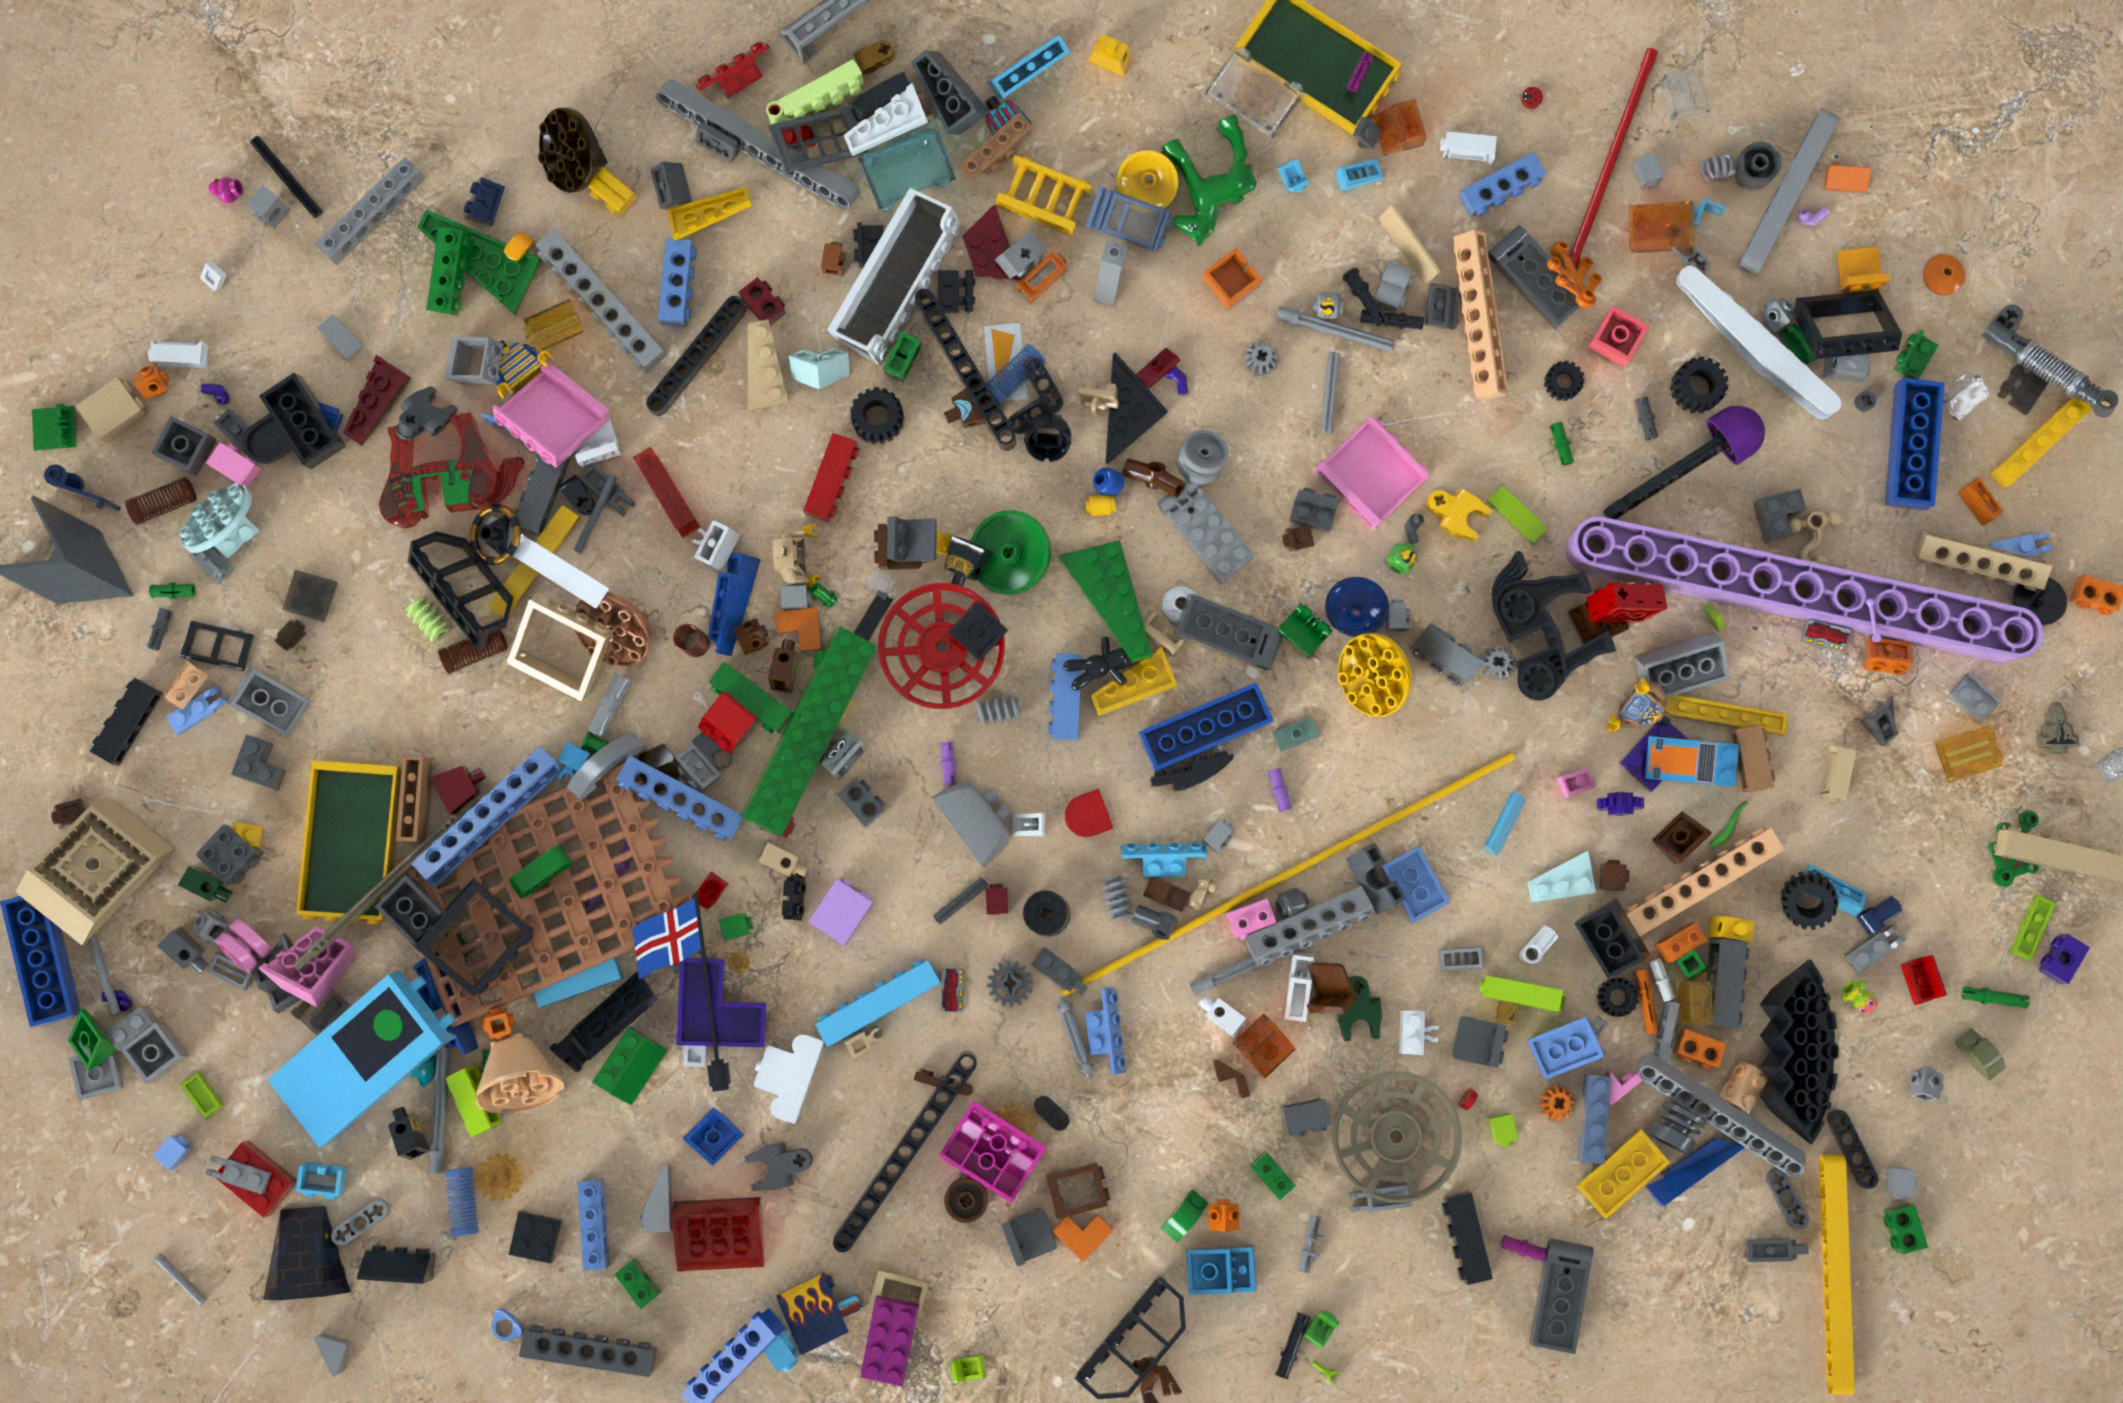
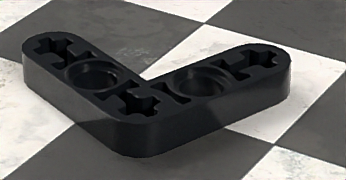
M1036 357L1027 358L1023 363V369L1039 398L1009 417L1008 421L1015 434L1025 432L1028 422L1023 415L1025 414L1029 420H1032L1033 418L1030 413L1033 408H1040V414L1052 415V413L1058 412L1063 406L1064 401L1042 361ZM1032 362L1038 364L1036 365V370L1040 375H1036L1033 370H1029ZM1047 379L1048 387L1040 390L1038 387L1039 381ZM1050 393L1054 399H1057L1055 406L1050 404L1051 400L1046 394ZM1017 419L1021 422V423H1020V426H1021L1020 428H1017V427L1015 426V425H1016L1015 421H1016Z

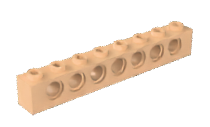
M1472 230L1453 236V250L1456 254V270L1460 281L1459 291L1462 296V311L1465 317V332L1468 338L1467 349L1470 354V370L1474 380L1473 391L1476 399L1491 400L1509 394L1486 233Z
M1761 827L1752 832L1753 837L1746 840L1743 838L1735 842V848L1730 851L1727 848L1716 854L1717 858L1710 862L1708 859L1698 865L1699 869L1692 873L1689 870L1680 875L1681 880L1675 884L1671 881L1662 886L1663 891L1660 893L1652 892L1643 898L1645 902L1639 905L1634 903L1625 909L1627 911L1626 914L1639 936L1644 935L1784 851V847L1772 828L1764 830ZM1754 843H1757L1760 846V852L1758 854L1754 853L1752 850V845ZM1736 853L1742 857L1740 865L1734 861ZM1718 864L1722 865L1724 868V873L1722 876L1718 875L1716 872V866ZM1700 875L1706 878V884L1703 887L1698 883ZM1682 886L1688 889L1686 897H1682L1680 894ZM1663 897H1667L1670 900L1668 908L1663 907L1661 903ZM1646 907L1652 911L1650 919L1645 918L1643 915Z

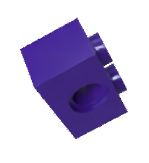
M2059 934V936L2057 935L2052 940V948L2049 953L2045 954L2041 959L2039 971L2059 984H2069L2090 947L2069 934ZM2061 953L2065 955L2064 963L2059 959Z

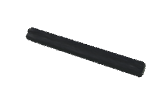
M259 136L251 139V145L307 211L314 218H318L323 211Z

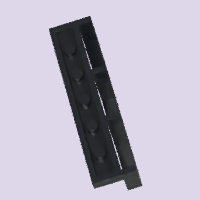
M436 531L411 541L407 562L477 651L484 649L488 635L506 627L513 602L512 595L467 539ZM434 542L463 548L469 557L438 570L437 567L431 564L426 553L422 552L420 548ZM476 565L491 584L457 597L449 582L443 578ZM497 591L507 604L504 617L501 620L481 627L476 621L474 614L465 607V604Z
M1159 1274L1079 1369L1074 1379L1097 1399L1129 1397L1185 1331L1184 1297ZM1166 1288L1179 1299L1181 1327L1169 1342L1138 1316L1141 1312L1145 1314L1153 1305L1150 1302L1155 1295L1159 1297ZM1137 1323H1140L1164 1345L1163 1349L1143 1372L1113 1347H1117L1124 1339L1122 1334L1126 1329L1131 1331ZM1109 1350L1139 1376L1127 1391L1098 1393L1087 1383L1096 1372L1094 1367L1098 1363L1102 1365L1110 1356Z

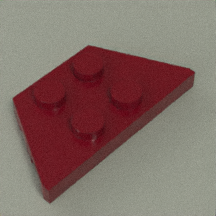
M994 205L962 235L976 276L992 277L1000 280L1002 278L1010 279L995 261L1010 245L996 205ZM1015 275L1011 280L1019 282L1021 277Z

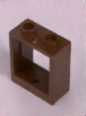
M1097 1162L1046 1175L1057 1219L1108 1206L1107 1201L1110 1200L1108 1188H1103L1101 1180L1105 1179L1102 1166L1098 1167ZM1093 1170L1101 1201L1064 1210L1056 1179Z

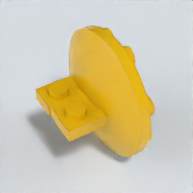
M1365 633L1354 637L1343 648L1338 664V681L1347 701L1360 712L1372 717H1385L1399 711L1407 702L1412 687L1411 668L1405 653L1389 637L1379 633Z

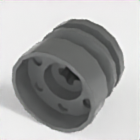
M1664 1101L1662 1107L1670 1111V1113L1659 1110L1658 1114L1666 1121L1664 1123L1654 1121L1648 1134L1669 1147L1690 1155L1696 1142L1688 1135L1689 1133L1700 1135L1701 1131L1693 1127V1125L1696 1124L1704 1127L1706 1122L1692 1110L1680 1104Z

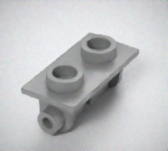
M213 548L189 555L217 584H220L234 570Z

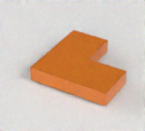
M817 607L775 612L777 634L798 632L800 652L822 650Z
M1098 1214L1083 1230L1069 1216L1065 1217L1052 1230L1083 1262L1113 1231Z

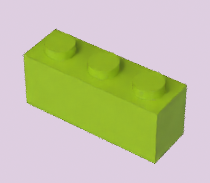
M477 1064L466 1067L445 1078L471 1138L503 1123L499 1113L487 1112L480 1109L476 1104L475 1095L482 1077Z

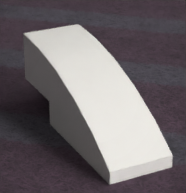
M1293 951L1291 955L1284 1019L1306 1022L1308 1011L1306 1005L1309 1003L1312 984L1307 966L1309 963L1314 962L1313 953Z

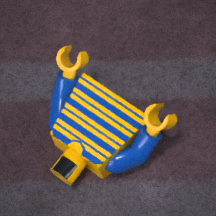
M506 340L499 341L503 343L496 382L497 392L502 399L505 392L510 394L516 393L541 372V364L547 367L546 361L548 359L553 360L554 358L548 351H543L539 347L530 344L521 345L516 342L510 347Z

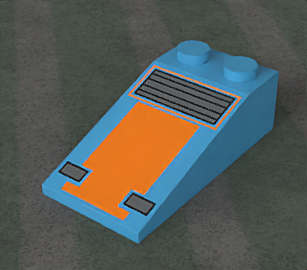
M1649 736L1645 779L1735 787L1739 744Z

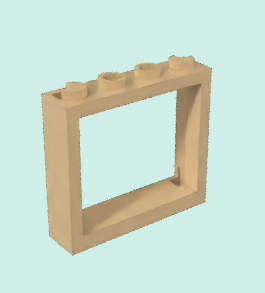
M538 592L529 599L507 664L583 701L592 690L614 631L605 627L603 623H597L587 615L570 609L568 605L558 603L548 595L544 596ZM536 610L597 640L583 681L522 651Z

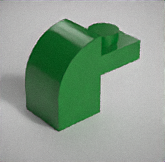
M1191 1189L1181 1204L1170 1214L1161 1229L1178 1242L1201 1217L1208 1202Z

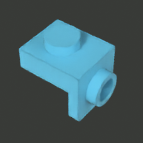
M1297 158L1277 167L1284 186L1288 191L1300 192L1306 188L1305 185L1310 183L1309 179L1305 178Z

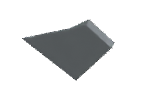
M1893 696L1861 721L1881 746L1886 745L1899 734L1895 724Z

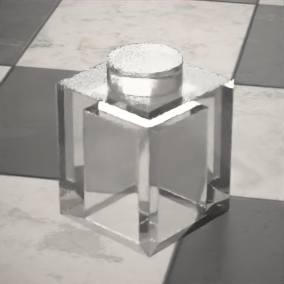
M877 568L873 569L863 584L866 590L884 601L888 597L892 599L898 590L896 580Z

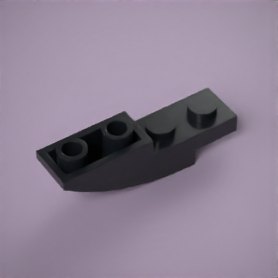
M1227 751L1215 753V757L1208 759L1206 755L1194 757V761L1190 762L1191 770L1189 771L1187 767L1175 769L1173 774H1167L1166 771L1154 773V777L1150 778L1151 788L1172 784L1173 791L1177 792L1194 787L1223 770L1233 760V754L1228 755Z

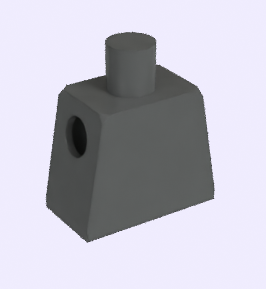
M182 927L172 930L157 946L183 969L192 966L201 973L209 965L201 957L205 950ZM186 950L189 951L190 957L186 955Z

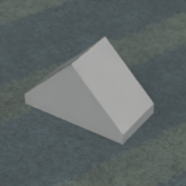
M324 1333L314 1337L313 1339L332 1376L335 1377L342 1373L352 1342Z

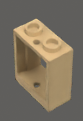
M879 1268L867 1314L872 1315L876 1295H882L886 1278L922 1288L915 1324L918 1327L919 1321L924 1322L927 1309H923L925 1300H930L932 1288L929 1287L930 1281Z

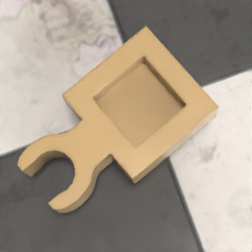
M877 1025L871 1026L866 1033L859 1029L843 1038L853 1059L871 1050L870 1043L883 1039L881 1033L873 1036L876 1031L880 1030Z

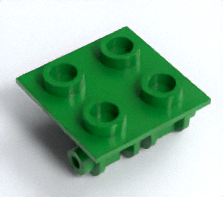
M56 404V407L32 409L34 451L76 447L75 406Z
M1300 603L1277 630L1309 657L1333 630L1323 620L1319 621L1321 617L1316 619V613L1312 615L1313 611L1306 604Z

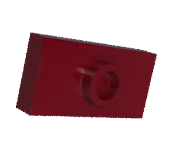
M1165 348L1143 367L1136 376L1142 383L1151 388L1180 362V359L1168 348Z

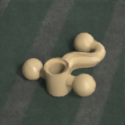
M1833 510L1826 516L1820 511H1815L1807 514L1802 520L1797 517H1790L1788 519L1791 533H1797L1801 528L1812 533L1813 540L1801 549L1799 553L1800 560L1830 566V560L1827 556L1818 555L1814 560H1810L1808 554L1820 545L1821 529L1826 524L1833 527L1842 524L1843 515L1841 512ZM1812 517L1817 519V527L1811 524Z

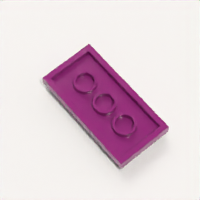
M876 1295L861 1369V1378L903 1387L919 1304Z

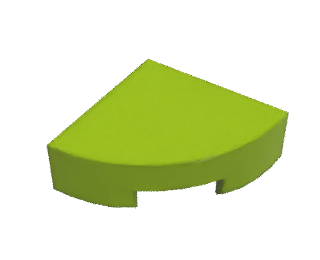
M1710 603L1705 605V613L1716 630L1720 632L1725 629L1722 613Z

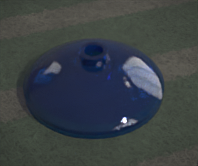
M1350 577L1339 581L1330 589L1325 601V612L1328 621L1337 631L1347 636L1356 637L1365 633H1374L1383 626L1388 616L1389 602L1384 590L1374 581L1363 577ZM1357 610L1360 612V614L1355 615L1353 614V611Z

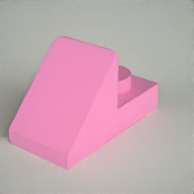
M1588 768L1556 779L1563 799L1595 788Z
M1606 1072V1076L1611 1077L1609 1106H1612L1643 1081L1639 1076V1072H1627L1620 1078L1621 1083L1611 1072Z

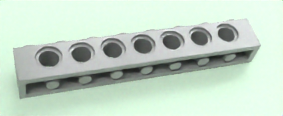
M555 229L535 244L539 250L537 255L544 263L547 261L551 263L552 267L550 269L558 278L562 276L566 280L564 285L571 293L576 291L580 296L577 298L578 301L585 308L589 306L592 309L591 315L598 323L603 322L607 326L604 330L612 339L617 337L620 341L619 347L626 354L630 352L634 356L632 361L639 369L643 367L648 372L666 357L661 347ZM557 253H563V257L561 259H554V256ZM570 268H577L575 274H567ZM584 283L591 284L589 289L581 290V286ZM598 298H604L603 304L599 306L594 305ZM610 314H618L614 321L608 320ZM624 329H631V333L628 336H622ZM638 344H645V348L642 351H635Z

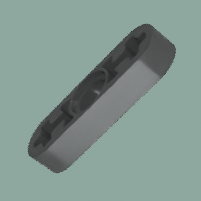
M1777 1169L1770 1170L1766 1175V1183L1787 1223L1797 1229L1806 1227L1809 1221L1808 1214L1786 1173ZM1774 1174L1781 1176L1779 1183L1782 1187L1787 1186V1189L1780 1190L1779 1185L1772 1182L1775 1179ZM1785 1193L1792 1195L1793 1200L1789 1205H1784L1782 1202V1196ZM1794 1208V1211L1797 1215H1802V1218H1800V1224L1797 1222H1793V1219H1795V1215L1793 1211L1787 1212V1209Z

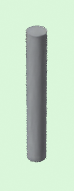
M161 1254L154 1259L199 1306L207 1300Z

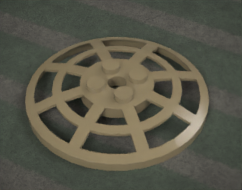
M1389 1071L1364 1079L1346 1094L1334 1117L1332 1145L1340 1169L1357 1189L1381 1201L1407 1203L1431 1195L1450 1178L1461 1154L1462 1128L1453 1103L1437 1085L1413 1073ZM1403 1078L1415 1081L1418 1085L1413 1094L1401 1091L1386 1092L1383 1079ZM1374 1082L1378 1095L1366 1101L1358 1111L1347 1106L1350 1099L1359 1090ZM1426 1087L1441 1099L1449 1112V1116L1437 1119L1432 1109L1420 1099ZM1388 1098H1403L1409 1101L1403 1111H1391ZM1380 1101L1383 1114L1378 1116L1375 1121L1364 1115L1370 1106ZM1416 1105L1425 1111L1430 1119L1429 1122L1419 1125L1411 1116ZM1345 1114L1354 1119L1351 1127L1352 1146L1340 1150L1338 1129L1341 1116ZM1359 1123L1370 1128V1140L1358 1144L1357 1130ZM1453 1124L1454 1148L1451 1159L1448 1160L1438 1154L1441 1145L1440 1127ZM1394 1130L1399 1131L1402 1136L1401 1141L1398 1143H1393L1390 1140V1134ZM1430 1130L1434 1131L1432 1151L1421 1146L1422 1133ZM1373 1149L1377 1156L1380 1157L1375 1169L1365 1161L1361 1152ZM1416 1154L1427 1158V1161L1419 1169L1411 1172L1408 1160ZM1355 1155L1360 1165L1371 1174L1367 1186L1361 1184L1351 1174L1343 1158ZM1387 1162L1399 1163L1403 1176L1383 1174ZM1434 1162L1446 1168L1432 1185L1422 1191H1418L1414 1179L1424 1174ZM1379 1179L1391 1183L1406 1182L1410 1195L1390 1196L1375 1192V1188Z

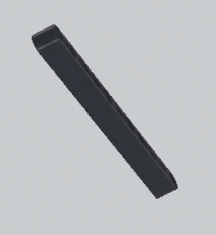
M965 1050L958 1055L842 1222L833 1239V1246L838 1252H847L851 1249L977 1066V1058L972 1051ZM964 1057H970L973 1060V1064L966 1067L962 1065L961 1060ZM951 1075H958L961 1081L958 1084H951L948 1079ZM939 1093H946L948 1100L939 1102L936 1096ZM930 1110L936 1114V1117L933 1120H927L924 1117V1113ZM919 1128L924 1134L922 1137L916 1138L911 1132ZM907 1146L910 1148L911 1153L904 1156L899 1152V1149ZM894 1164L899 1170L896 1173H890L887 1171V1167ZM882 1182L886 1185V1189L878 1191L874 1185ZM870 1200L874 1206L871 1209H866L863 1207L862 1202ZM858 1218L862 1224L854 1227L850 1224V1220ZM845 1236L849 1239V1242L842 1245L838 1242L837 1238Z

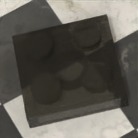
M295 570L282 610L325 623L338 582Z

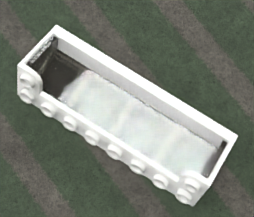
M912 188L908 190L827 329L834 339L874 363L881 365L882 361L888 357L889 349L893 342L898 340L901 328L909 321L912 309L917 306L915 301L916 293L920 289H927L934 271L936 272L939 269L942 257L948 253L953 238L961 230L962 224L952 207Z

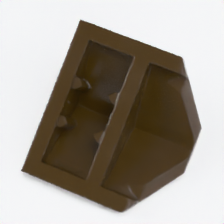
M665 744L639 754V761L680 782L677 762L673 753ZM640 774V776L643 778V780H644L645 783H646V778H645L643 775ZM660 784L654 787L656 794L665 790L664 786Z

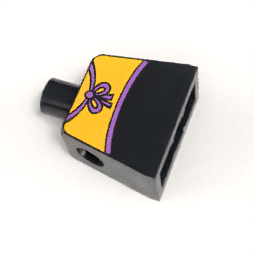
M405 1107L393 1110L392 1113L395 1121L389 1124V1130L397 1155L412 1160L429 1152V1146L418 1120L408 1116Z

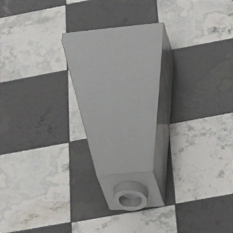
M1111 241L1106 242L1101 259L1094 301L1114 307L1125 270L1128 246Z

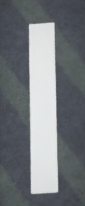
M491 515L486 524L489 525L497 520V518ZM509 527L507 548L512 542L513 529ZM521 534L519 546L513 557L594 608H597L609 588Z

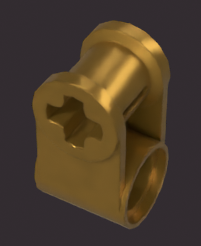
M882 40L854 53V58L861 73L866 75L892 63L895 59V52L891 42ZM883 50H886V51L888 52V54H887V55H884V53H882V51H883Z

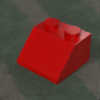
M724 690L704 714L698 728L704 735L717 743L721 749L731 754L745 741L757 717Z

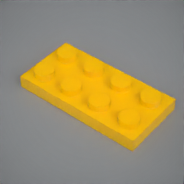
M1639 1129L1605 1159L1604 1164H1599L1575 1186L1604 1219H1607L1670 1162L1643 1130Z

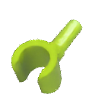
M1313 1361L1311 1364L1323 1372L1329 1382L1334 1385L1337 1384L1331 1380L1333 1374H1338L1341 1377L1337 1370H1329L1316 1361Z

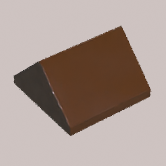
M1682 811L1652 841L1673 864L1682 863L1712 832Z

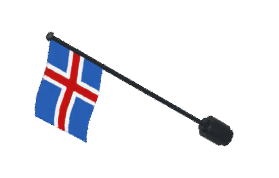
M695 893L692 895V900L676 909L648 918L637 924L633 928L639 980L657 969L680 962L701 950L715 1060H711V1065H707L709 1087H712V1092L730 1089L731 1078L729 1063H724V1059H719L698 899L700 895Z

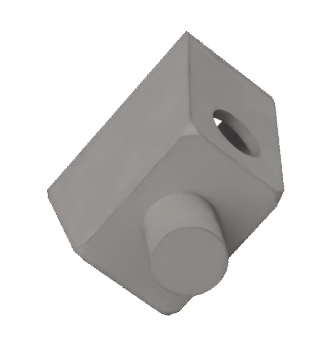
M1869 354L1824 358L1823 379L1863 382L1868 374Z

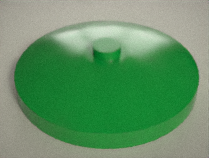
M1016 510L997 512L986 518L977 527L972 536L971 542L994 551L993 556L978 580L984 587L993 592L1003 595L1024 593L1040 582L1049 567L1051 559L1049 536L1037 519L1024 512Z

